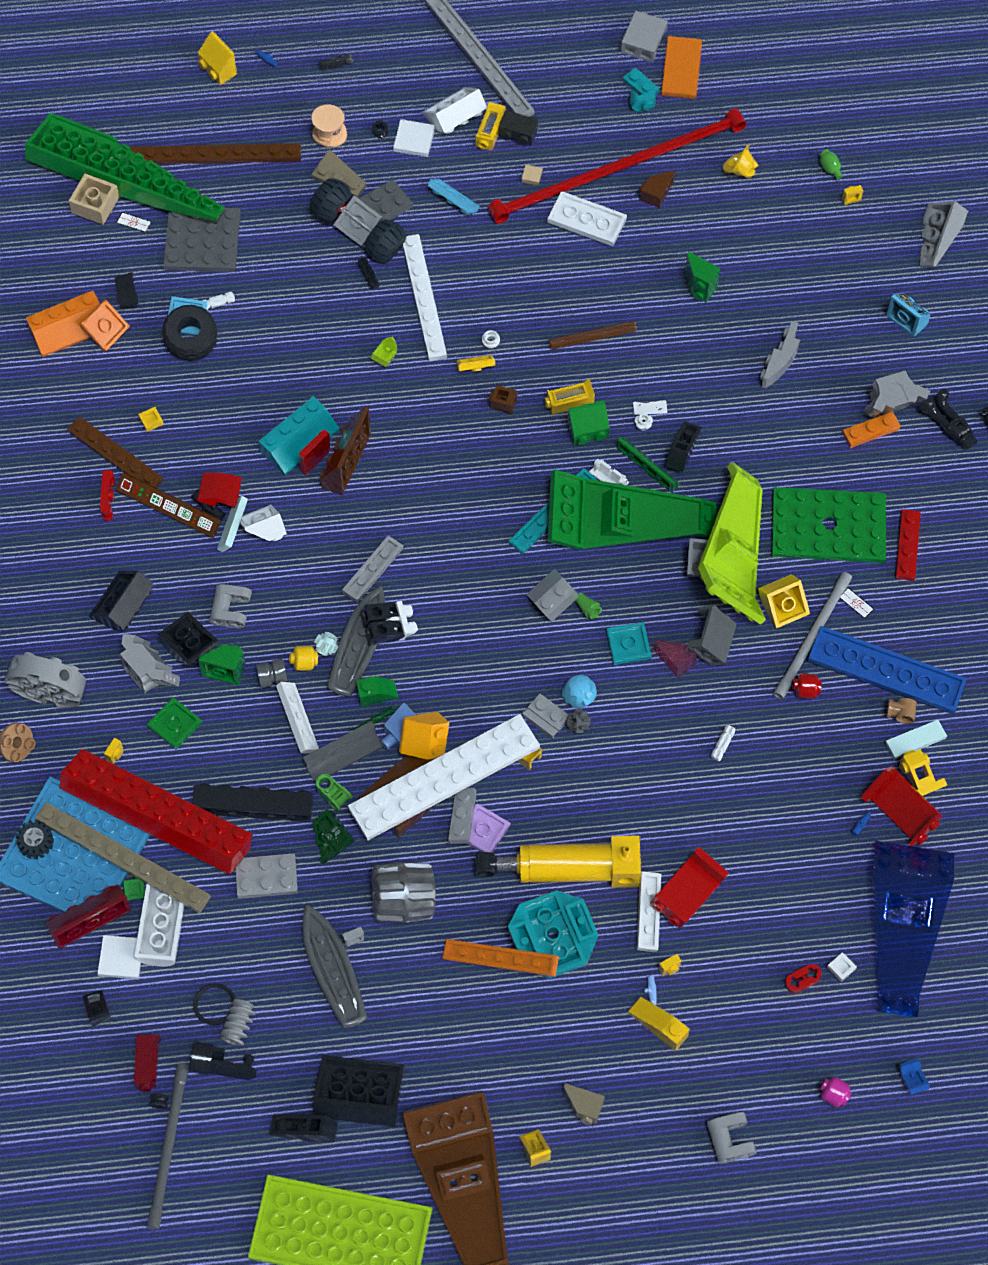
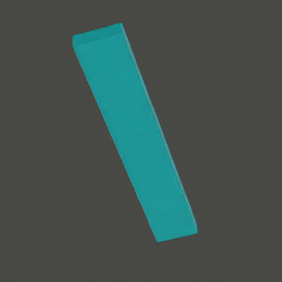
M585 468L577 474V476L598 480ZM550 501L508 541V544L522 555L548 530Z

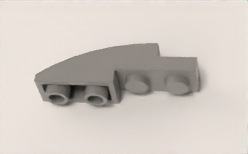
M792 321L790 327L785 328L783 335L785 341L780 342L778 349L774 348L772 355L768 354L765 363L768 367L766 370L763 369L760 380H763L762 388H767L778 380L793 362L800 344V340L795 338L799 323Z

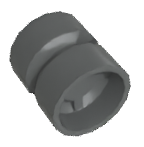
M283 659L273 660L270 665L267 662L256 664L261 688L270 687L273 682L276 684L288 682Z

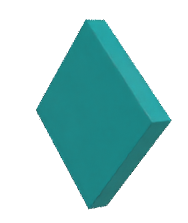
M644 622L606 628L614 665L651 659L652 655Z

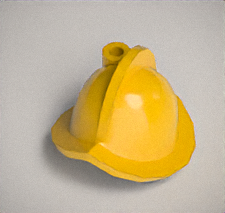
M747 144L744 151L733 155L724 163V172L748 178L755 175V168L759 165L749 152V144Z

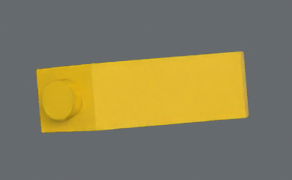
M642 997L628 1011L632 1017L674 1051L680 1047L689 1035L690 1029L673 1015Z

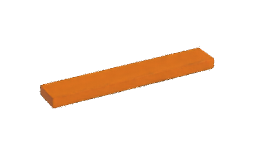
M446 939L443 953L444 960L556 977L559 956L450 939Z

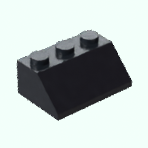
M118 571L89 614V617L113 630L126 629L130 625V620L134 614L140 610L144 599L151 594L154 584L140 571Z

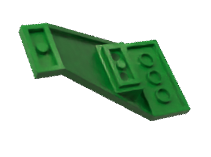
M555 469L551 471L548 542L576 550H586L689 536L709 539L716 521L717 503L702 498L587 479Z

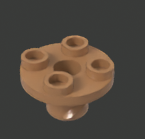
M11 723L0 733V753L6 760L19 762L25 759L35 747L32 731L23 723Z

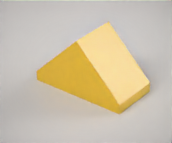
M539 1129L519 1136L530 1167L550 1160V1148Z

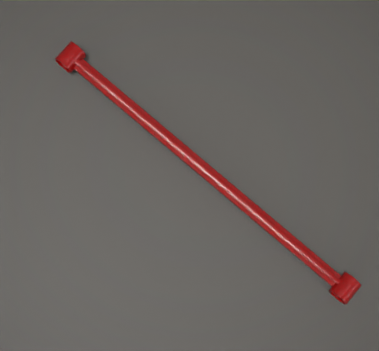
M734 108L726 113L724 120L503 204L499 199L494 200L487 208L495 223L500 224L509 218V213L560 194L561 191H568L729 128L733 132H739L746 127L747 123L739 109Z

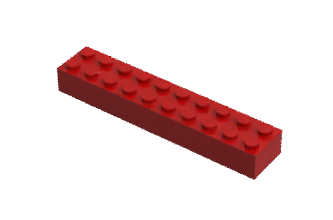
M84 749L61 772L59 789L228 874L232 873L250 850L252 833Z

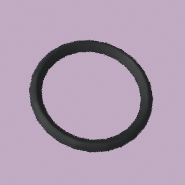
M217 983L209 984L197 992L193 1001V1010L197 1018L203 1023L219 1025L228 1021L227 1016L218 1021H210L202 1017L197 1008L200 995L207 989L221 988L230 995L232 1002L236 998L227 986Z

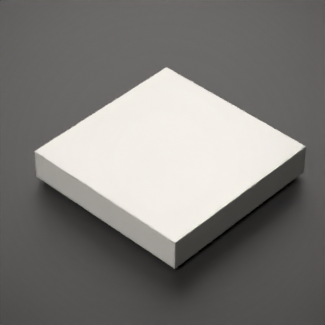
M400 120L393 148L394 152L428 157L435 125Z
M103 935L98 976L139 979L141 962L134 958L137 938Z

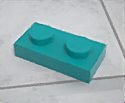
M636 68L623 77V82L638 95L651 92L657 95L659 93V88Z

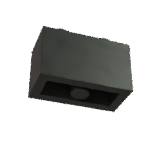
M505 110L499 124L498 137L519 142L522 145L532 146L538 132L539 120Z

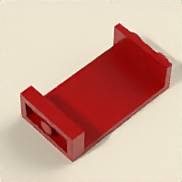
M893 766L886 768L861 796L866 802L872 800L912 839L909 843L911 847L917 844L922 845L927 840L929 831H934L941 824L939 820L943 815Z
M698 847L661 891L654 896L650 903L653 904L656 911L668 917L672 925L678 926L681 929L723 882L729 872Z

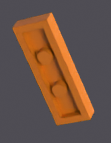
M892 411L844 429L842 434L849 447L853 448L898 431L901 425Z

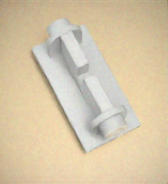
M597 459L594 462L595 467L589 471L591 475L600 481L622 485L629 484L625 475H622L615 469L612 470L611 466L605 463L603 459Z

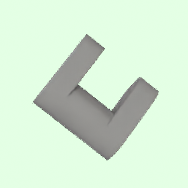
M217 585L209 622L216 626L244 628L247 619L246 615L230 612V602L248 603L250 602L252 591L246 587Z
M744 1112L723 1116L707 1122L719 1164L751 1157L757 1153L753 1142L733 1146L728 1130L747 1124Z

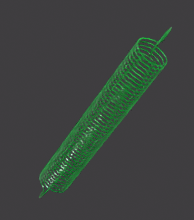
M389 707V709H385L365 722L373 721L372 723L376 724L379 720H383L384 717H388L385 714L392 715V712L386 710L394 708Z

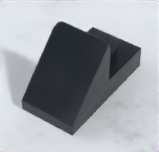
M102 990L83 996L88 1018L92 1026L112 1020Z

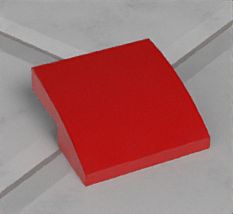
M203 473L197 501L214 507L219 502L235 508L242 477L225 473Z

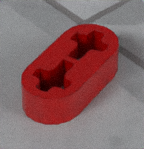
M815 964L807 965L790 974L785 981V987L790 993H799L819 982L822 971ZM809 970H811L812 973L816 972L815 978H813L812 976L808 978L805 977L808 975ZM792 979L795 982L800 979L802 980L798 983V987H796L795 985H790Z

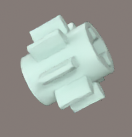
M329 632L322 633V635L318 634L314 641L316 643V650L324 656L331 655L332 653L335 654L339 646L337 645V637Z

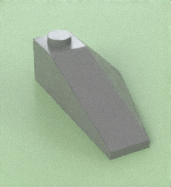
M956 201L928 203L923 218L925 232L922 233L924 245L921 247V267H935L962 229L968 210Z

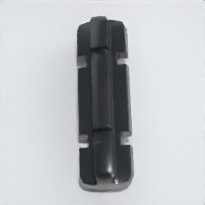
M348 53L344 54L343 57L340 55L328 58L327 61L326 59L320 60L319 67L323 71L327 70L328 67L331 69L343 66L344 63L346 65L351 64L353 59L351 54Z
M363 257L358 260V266L362 269V273L366 281L369 282L370 288L374 290L379 287V281L375 278L376 275L368 264L367 258Z

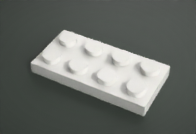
M561 191L548 217V223L614 246L625 224L627 215Z

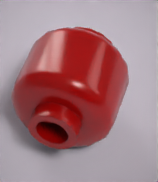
M800 673L798 679L794 678L792 689L796 690V695L799 698L815 699L817 695H820L822 680H819L815 674Z

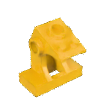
M921 749L916 751L910 750L903 755V758L900 760L899 769L901 768L904 774L908 773L912 786L922 796L947 786L945 778L934 779L929 766L930 759L926 753L923 754ZM922 767L925 777L918 779L914 769Z

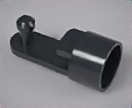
M194 1041L188 1072L203 1075L210 1073L243 1080H253L257 1075V1070L252 1067L254 1062L252 1054L243 1056L244 1065L223 1061L225 1055L224 1048L214 1047V1044Z

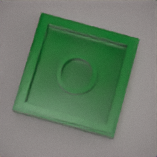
M173 697L149 721L147 727L177 750L202 724V720Z

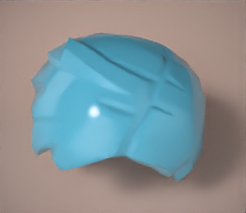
M574 675L562 689V697L572 707H586L595 700L597 695L595 683L586 675Z

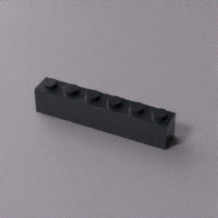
M202 783L194 785L192 804L216 816L311 822L314 800L313 793H309L306 790L293 792L288 789L270 790L265 787L259 789H251L247 786L233 788L229 785H220L218 787Z

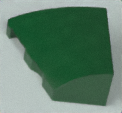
M326 809L312 822L316 832V845L320 849L321 857L319 861L322 864L340 854L355 841L333 811Z

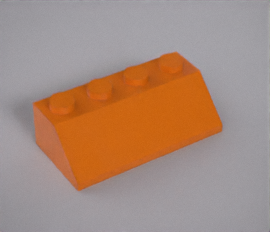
M94 291L26 317L28 328L42 357L91 338L80 324L100 304Z

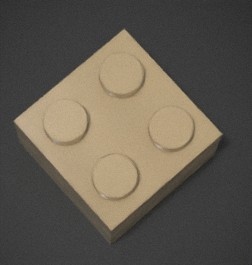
M84 174L69 199L71 213L104 225L119 199L117 185Z

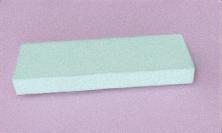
M239 497L235 508L231 507L217 550L224 552L232 547L248 501L247 498Z
M936 720L889 739L885 744L895 760L910 750L916 751L944 740L947 735L939 720Z

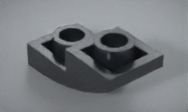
M132 272L116 276L115 284L120 308H129L137 305L138 296Z

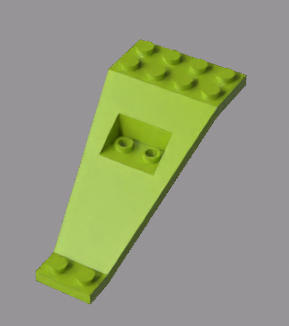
M731 462L727 466L731 481L698 569L701 574L700 578L706 584L705 589L713 596L717 595L724 604L729 603L735 611L744 613L750 621L762 624L766 618L755 595L757 565L759 564L758 550L763 489L755 477Z

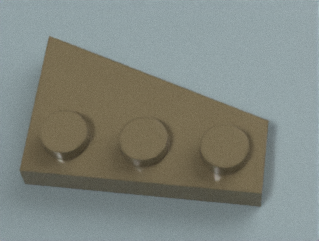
M330 149L311 174L312 179L320 183L329 178L345 182L351 190L352 198L353 196L359 198L366 189V182Z

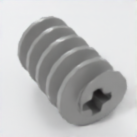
M234 999L232 1002L233 1007L230 1008L231 1014L227 1015L228 1022L224 1023L225 1029L221 1031L223 1037H220V1039L232 1045L244 1046V1042L240 1038H247L243 1030H250V1027L245 1024L253 1023L249 1015L255 1016L256 1013L251 1010L254 1008V1005Z

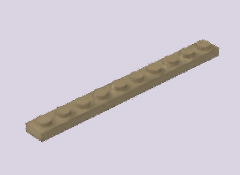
M47 802L35 817V820H39L40 823L44 822L46 826L48 825L56 833L199 914L211 898L209 893Z

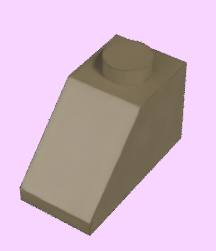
M565 1083L563 1093L576 1118L580 1119V1122L583 1124L597 1125L605 1096Z

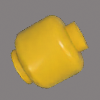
M296 646L293 652L289 653V663L293 664L296 671H311L318 664V652L314 651L312 646Z

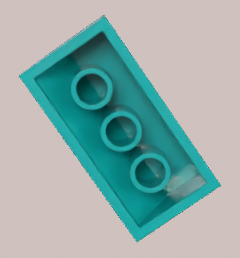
M313 396L258 441L259 449L275 467L286 475L300 463L299 452L322 430L325 429L329 432L331 438L339 431V427L326 407Z

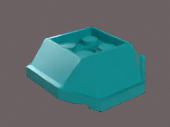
M557 890L519 904L508 925V931L517 950L559 956L556 976L587 965L599 935L584 899ZM549 933H556L558 937L551 939L547 935ZM542 975L548 979L553 978V976Z

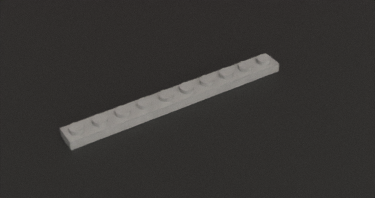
M426 0V5L511 112L528 117L534 114L532 106L448 1Z

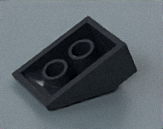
M189 612L157 634L165 649L175 659L188 666L219 643Z

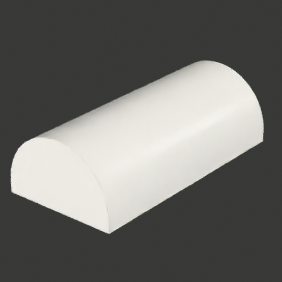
M148 884L146 885L134 958L141 963L151 966H172L176 960L185 905Z

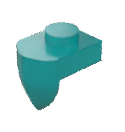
M633 89L631 90L630 104L634 111H647L655 108L656 96L654 92L637 96L636 92Z

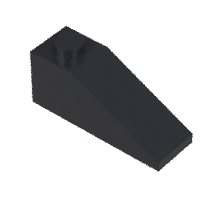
M684 421L670 448L666 467L675 471H684L702 427Z
M273 1114L269 1135L311 1142L334 1143L338 1122L327 1115Z

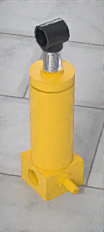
M611 836V843L520 845V854H517L515 858H500L492 852H479L475 854V874L478 877H492L497 871L507 872L509 870L514 872L516 870L517 874H520L521 883L611 881V888L639 887L641 878L639 836Z

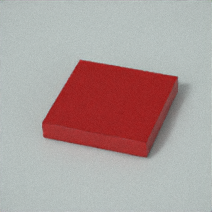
M325 429L299 452L300 469L305 476L331 452L329 432Z

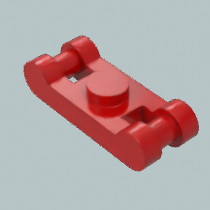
M105 470L102 473L100 511L105 521L113 519L110 504L111 501H114V490L112 488L116 482L111 470Z

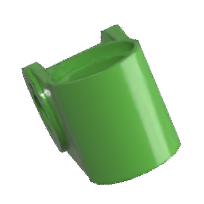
M322 774L317 778V793L335 811L339 812L340 807L347 800L352 799L350 792L330 775ZM322 783H328L330 785L328 788L320 787Z

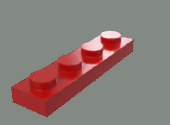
M902 509L895 579L915 580L921 511Z

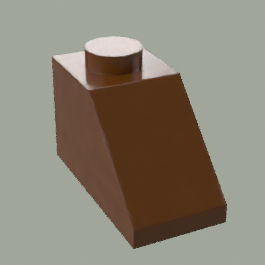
M668 171L648 177L646 183H642L640 186V201L660 208L674 183L675 172Z

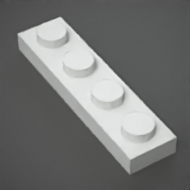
M280 682L276 687L300 753L310 754L318 750L319 747L296 685L290 682Z
M641 872L637 929V950L658 951L660 913L654 909L653 904L650 902L661 891V874Z

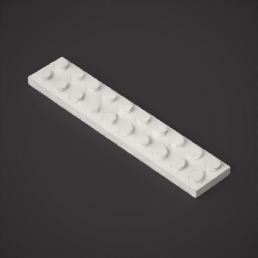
M519 714L348 805V809L368 841L540 749V744Z

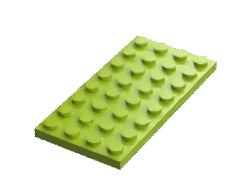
M267 1175L248 1259L275 1265H421L432 1207Z

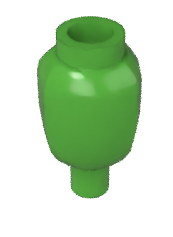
M828 149L820 153V163L824 170L834 175L837 180L843 177L840 172L841 163L836 154Z

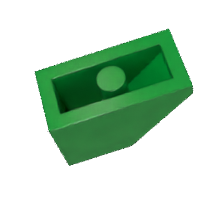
M376 676L356 680L361 707L399 699L395 680Z

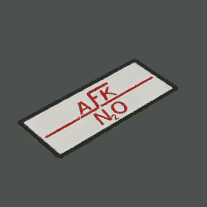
M121 212L116 223L146 233L151 221Z
M849 587L840 597L842 601L864 619L874 610L872 606Z

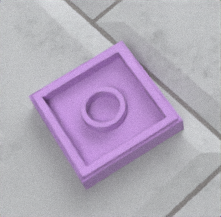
M476 804L470 843L467 844L480 852H493L511 823L481 805Z

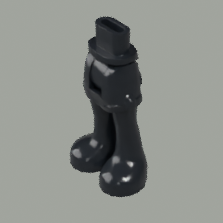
M944 388L934 398L926 399L919 409L937 421L943 427L946 434L958 442L959 445H963L967 450L978 441L974 438L973 431L971 432V428L965 418L959 416L949 406L947 402L949 392ZM938 409H940V410L951 420V422H949V421L939 412Z

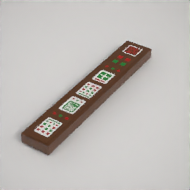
M125 472L121 475L116 488L117 491L202 533L215 537L221 519Z

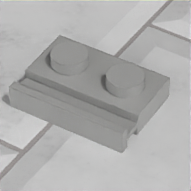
M539 694L528 706L527 710L522 713V717L553 739L555 734L567 723L568 714L542 694Z

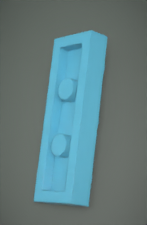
M439 178L431 179L428 184L435 194L447 198V202L453 205L456 204L466 214L475 213L480 207Z

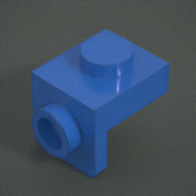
M918 1058L900 1064V1078L910 1095L929 1089V1082L921 1070V1062Z

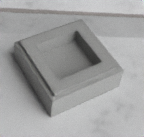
M362 927L342 934L346 947L364 940Z

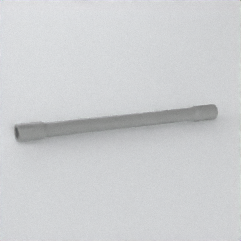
M842 572L834 590L785 676L775 689L773 695L776 698L783 700L793 679L817 638L820 627H824L839 598L850 583L852 576L849 573Z

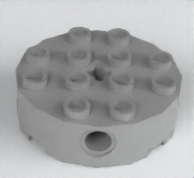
M25 652L24 655H15L11 659L4 682L9 684L8 688L14 693L41 704H46L47 701L53 702L57 707L72 708L80 705L86 686V678L78 672L76 666L62 664V660L55 657L47 659L35 656L29 652Z

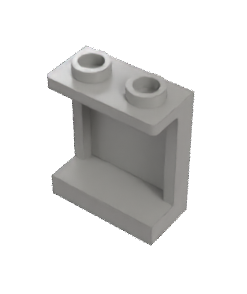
M635 11L622 40L621 53L653 63L663 34L667 32L668 21Z

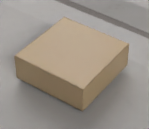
M525 165L522 183L539 186L543 168Z

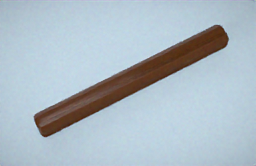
M635 321L556 337L549 339L550 349H557L637 331V325Z

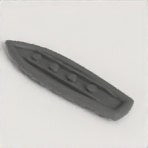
M382 586L377 587L362 599L354 609L342 634L328 682V688L339 695H352L356 688V680L361 679L378 645L377 643L376 645L369 646L365 633L366 628L363 626L360 611L366 604L385 603Z
M306 904L303 914L302 932L311 968L343 1028L357 1026L367 1019V1014L349 956L336 930L328 920L309 904Z

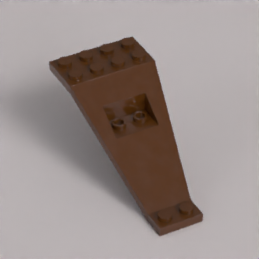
M483 1090L403 1111L411 1151L464 1265H509L494 1134ZM472 1174H477L475 1179H470ZM452 1179L457 1180L456 1184L451 1185L450 1181Z

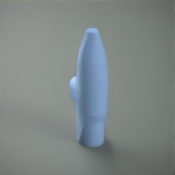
M653 976L647 978L648 988H645L644 992H648L650 1002L656 1005L655 980Z

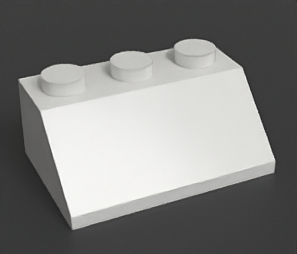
M463 88L422 113L432 125H435L437 132L447 134L452 132L457 125H464L469 122V118L481 115L483 110L487 109V106L479 89Z

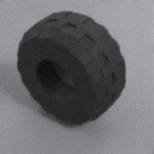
M182 305L173 309L165 318L162 327L163 339L167 349H169L171 354L182 360L194 361L205 357L212 351L217 342V326L213 316L203 307L196 305ZM189 326H194L201 330L199 335L192 339H185L180 336L181 330Z

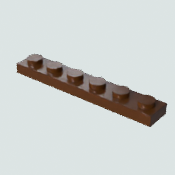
M80 416L67 428L69 434L121 472H125L156 488L164 481L161 475Z

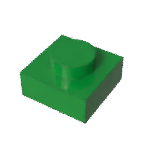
M138 878L122 880L127 900L145 897L143 881Z

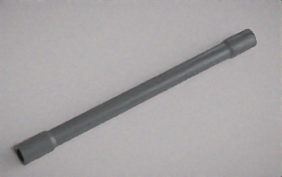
M183 1063L177 1064L172 1100L152 1207L147 1223V1228L151 1230H159L163 1200L184 1086L189 1070V1065Z

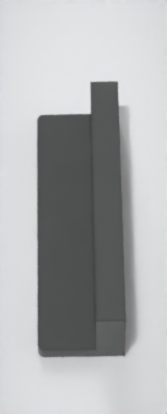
M370 721L304 756L303 762L311 778L316 783L320 775H332L383 748V745L376 734L374 724Z

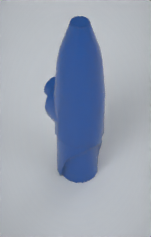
M259 50L255 51L262 60L274 67L277 66L278 62L272 58L273 55L271 53L266 54Z
M870 811L858 821L851 831L854 836H858L869 821Z

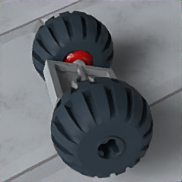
M329 178L318 187L312 196L310 207L313 214L324 222L336 221L334 226L359 245L364 246L367 255L373 261L383 264L388 263L403 247L406 241V233L400 224L393 220H382L383 216L358 197L353 196L352 198L351 190L345 182Z

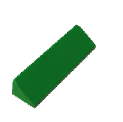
M622 437L618 438L617 449L667 490L673 493L680 486V482L631 442Z

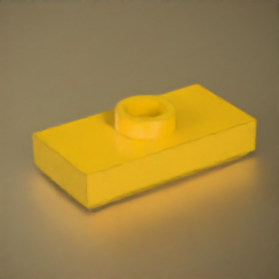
M492 355L460 359L456 363L459 371L470 369L471 371H480L482 367L495 366V359Z

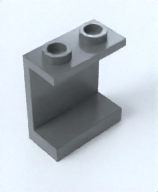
M715 605L699 607L698 611L707 618L701 639L689 641L687 648L710 666L726 664L737 624Z

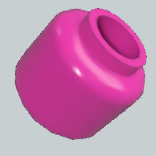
M833 1076L830 1080L825 1079L819 1088L822 1090L821 1098L835 1108L840 1105L844 1106L852 1094L850 1086L836 1076Z

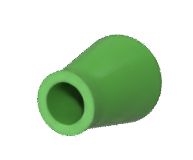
M582 592L579 593V597L575 602L587 618L595 619L602 611L600 604Z

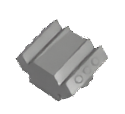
M906 371L875 379V382L872 384L873 391L870 392L872 402L866 406L862 414L873 418L878 414L884 415L892 411L905 409L912 404L917 405L927 399L930 390L915 385L908 377Z
M123 634L121 644L126 650L120 653L122 666L144 694L159 685L179 687L180 676L172 673L173 667L168 666L158 655L159 651L150 648L151 642L136 635Z

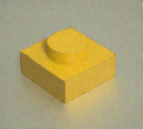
M861 185L850 186L844 189L842 197L844 205L861 201L863 194Z
M156 407L138 414L147 432L164 425Z
M116 738L112 740L104 753L106 761L114 764L116 759L119 760L123 754L121 741Z
M678 954L660 963L658 970L662 976L666 974L672 975L679 970L681 959Z

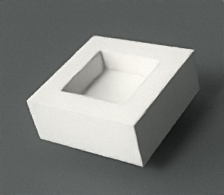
M842 952L827 968L842 982L857 967Z

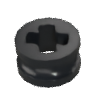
M376 121L373 124V135L376 138H385L388 135V124L385 121Z
M163 1094L150 1095V1099H152L149 1102L150 1107L156 1109L167 1108L166 1101L169 1099L168 1096Z

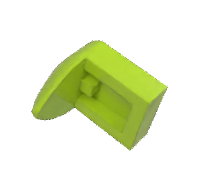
M385 338L372 353L371 359L387 367L397 353V344L394 338Z

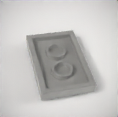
M295 853L243 858L236 866L238 899L298 894Z

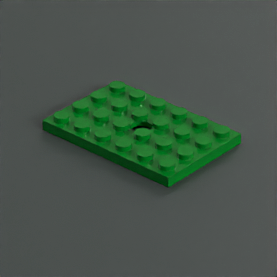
M774 487L772 557L885 563L886 493ZM831 518L836 522L837 526L833 530H828L822 525L823 520Z

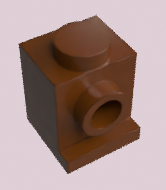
M496 385L495 390L491 391L488 402H491V408L505 411L512 415L517 402V390Z

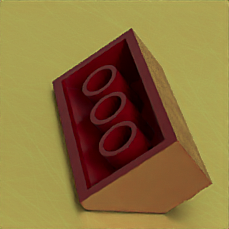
M117 884L105 888L97 896L92 895L88 897L84 903L78 906L73 905L69 907L67 912L61 915L52 916L45 924L58 949H61L130 912L131 909L126 895Z

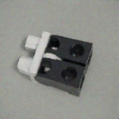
M402 601L366 604L360 611L363 626L366 628L365 633L369 646L376 645L379 642L405 640L408 635L415 634L418 630L415 622H407V618L413 615L412 606L403 605Z

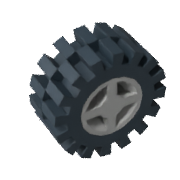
M30 820L28 825L22 824V829L19 827V833H16V844L22 855H26L27 858L31 859L32 856L34 859H38V856L43 858L44 853L48 855L50 853L49 848H53L52 843H54L52 832L44 822L40 823L39 820H35V823Z

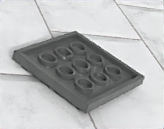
M224 208L217 221L169 211L164 270L236 272L241 209Z

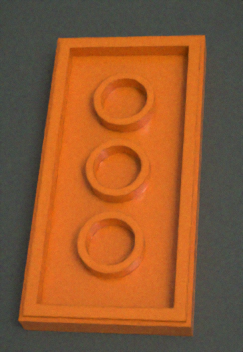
M668 36L661 96L696 99L702 39Z

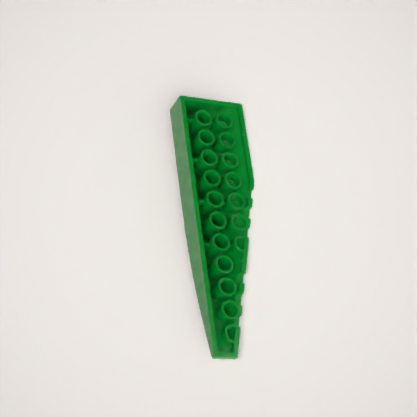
M49 113L25 143V160L81 181L84 174H88L115 184L121 197L160 209L215 221L224 211L225 207L208 196L200 195L197 189L189 188L186 186V182L181 179H175L172 173L153 161L145 160L144 156L139 152L137 154L134 153L128 145L120 144L117 138L54 113Z

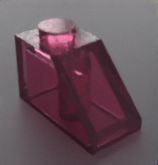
M660 640L654 642L653 651L677 678L696 665L697 655L688 649L685 643Z

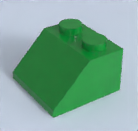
M688 252L685 277L690 294L695 299L707 303L717 289L720 268Z
M604 400L568 409L567 428L573 446L578 444L584 445L595 440L601 441L609 437L610 427Z
M222 645L199 658L203 677L239 686L246 666L243 649L239 646Z

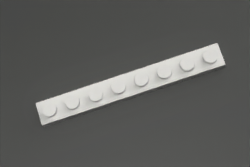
M419 234L406 236L403 249L429 361L447 359Z

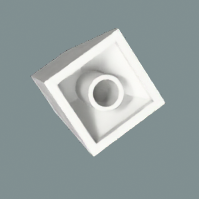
M272 505L243 515L240 521V525L245 531L268 541L280 540L283 535L287 534L280 513Z

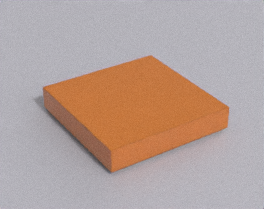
M103 300L80 324L103 351H107L130 327L107 300Z

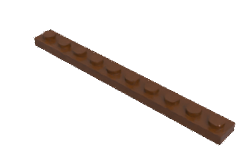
M301 143L130 147L131 151L136 154L139 152L144 156L145 160L153 161L157 165L301 162Z

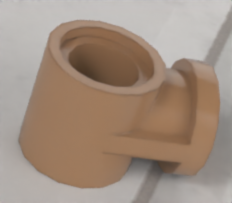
M901 698L897 702L889 699L886 718L896 717V721L903 724L914 723L917 702L909 698Z

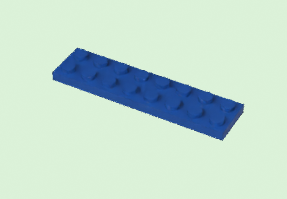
M823 626L820 627L808 661L952 714H955L967 678Z

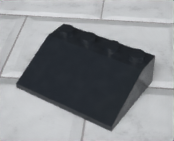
M323 1055L313 1100V1115H327L333 1120L396 1127L404 1064Z

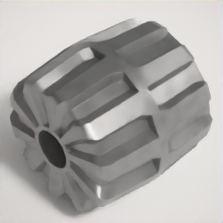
M397 862L373 867L371 897L373 898L372 909L375 920L379 922L408 923L429 920L434 916L435 881L433 870L429 863Z

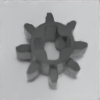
M574 709V713H569L567 725L570 727V731L583 733V729H589L591 719L587 711Z

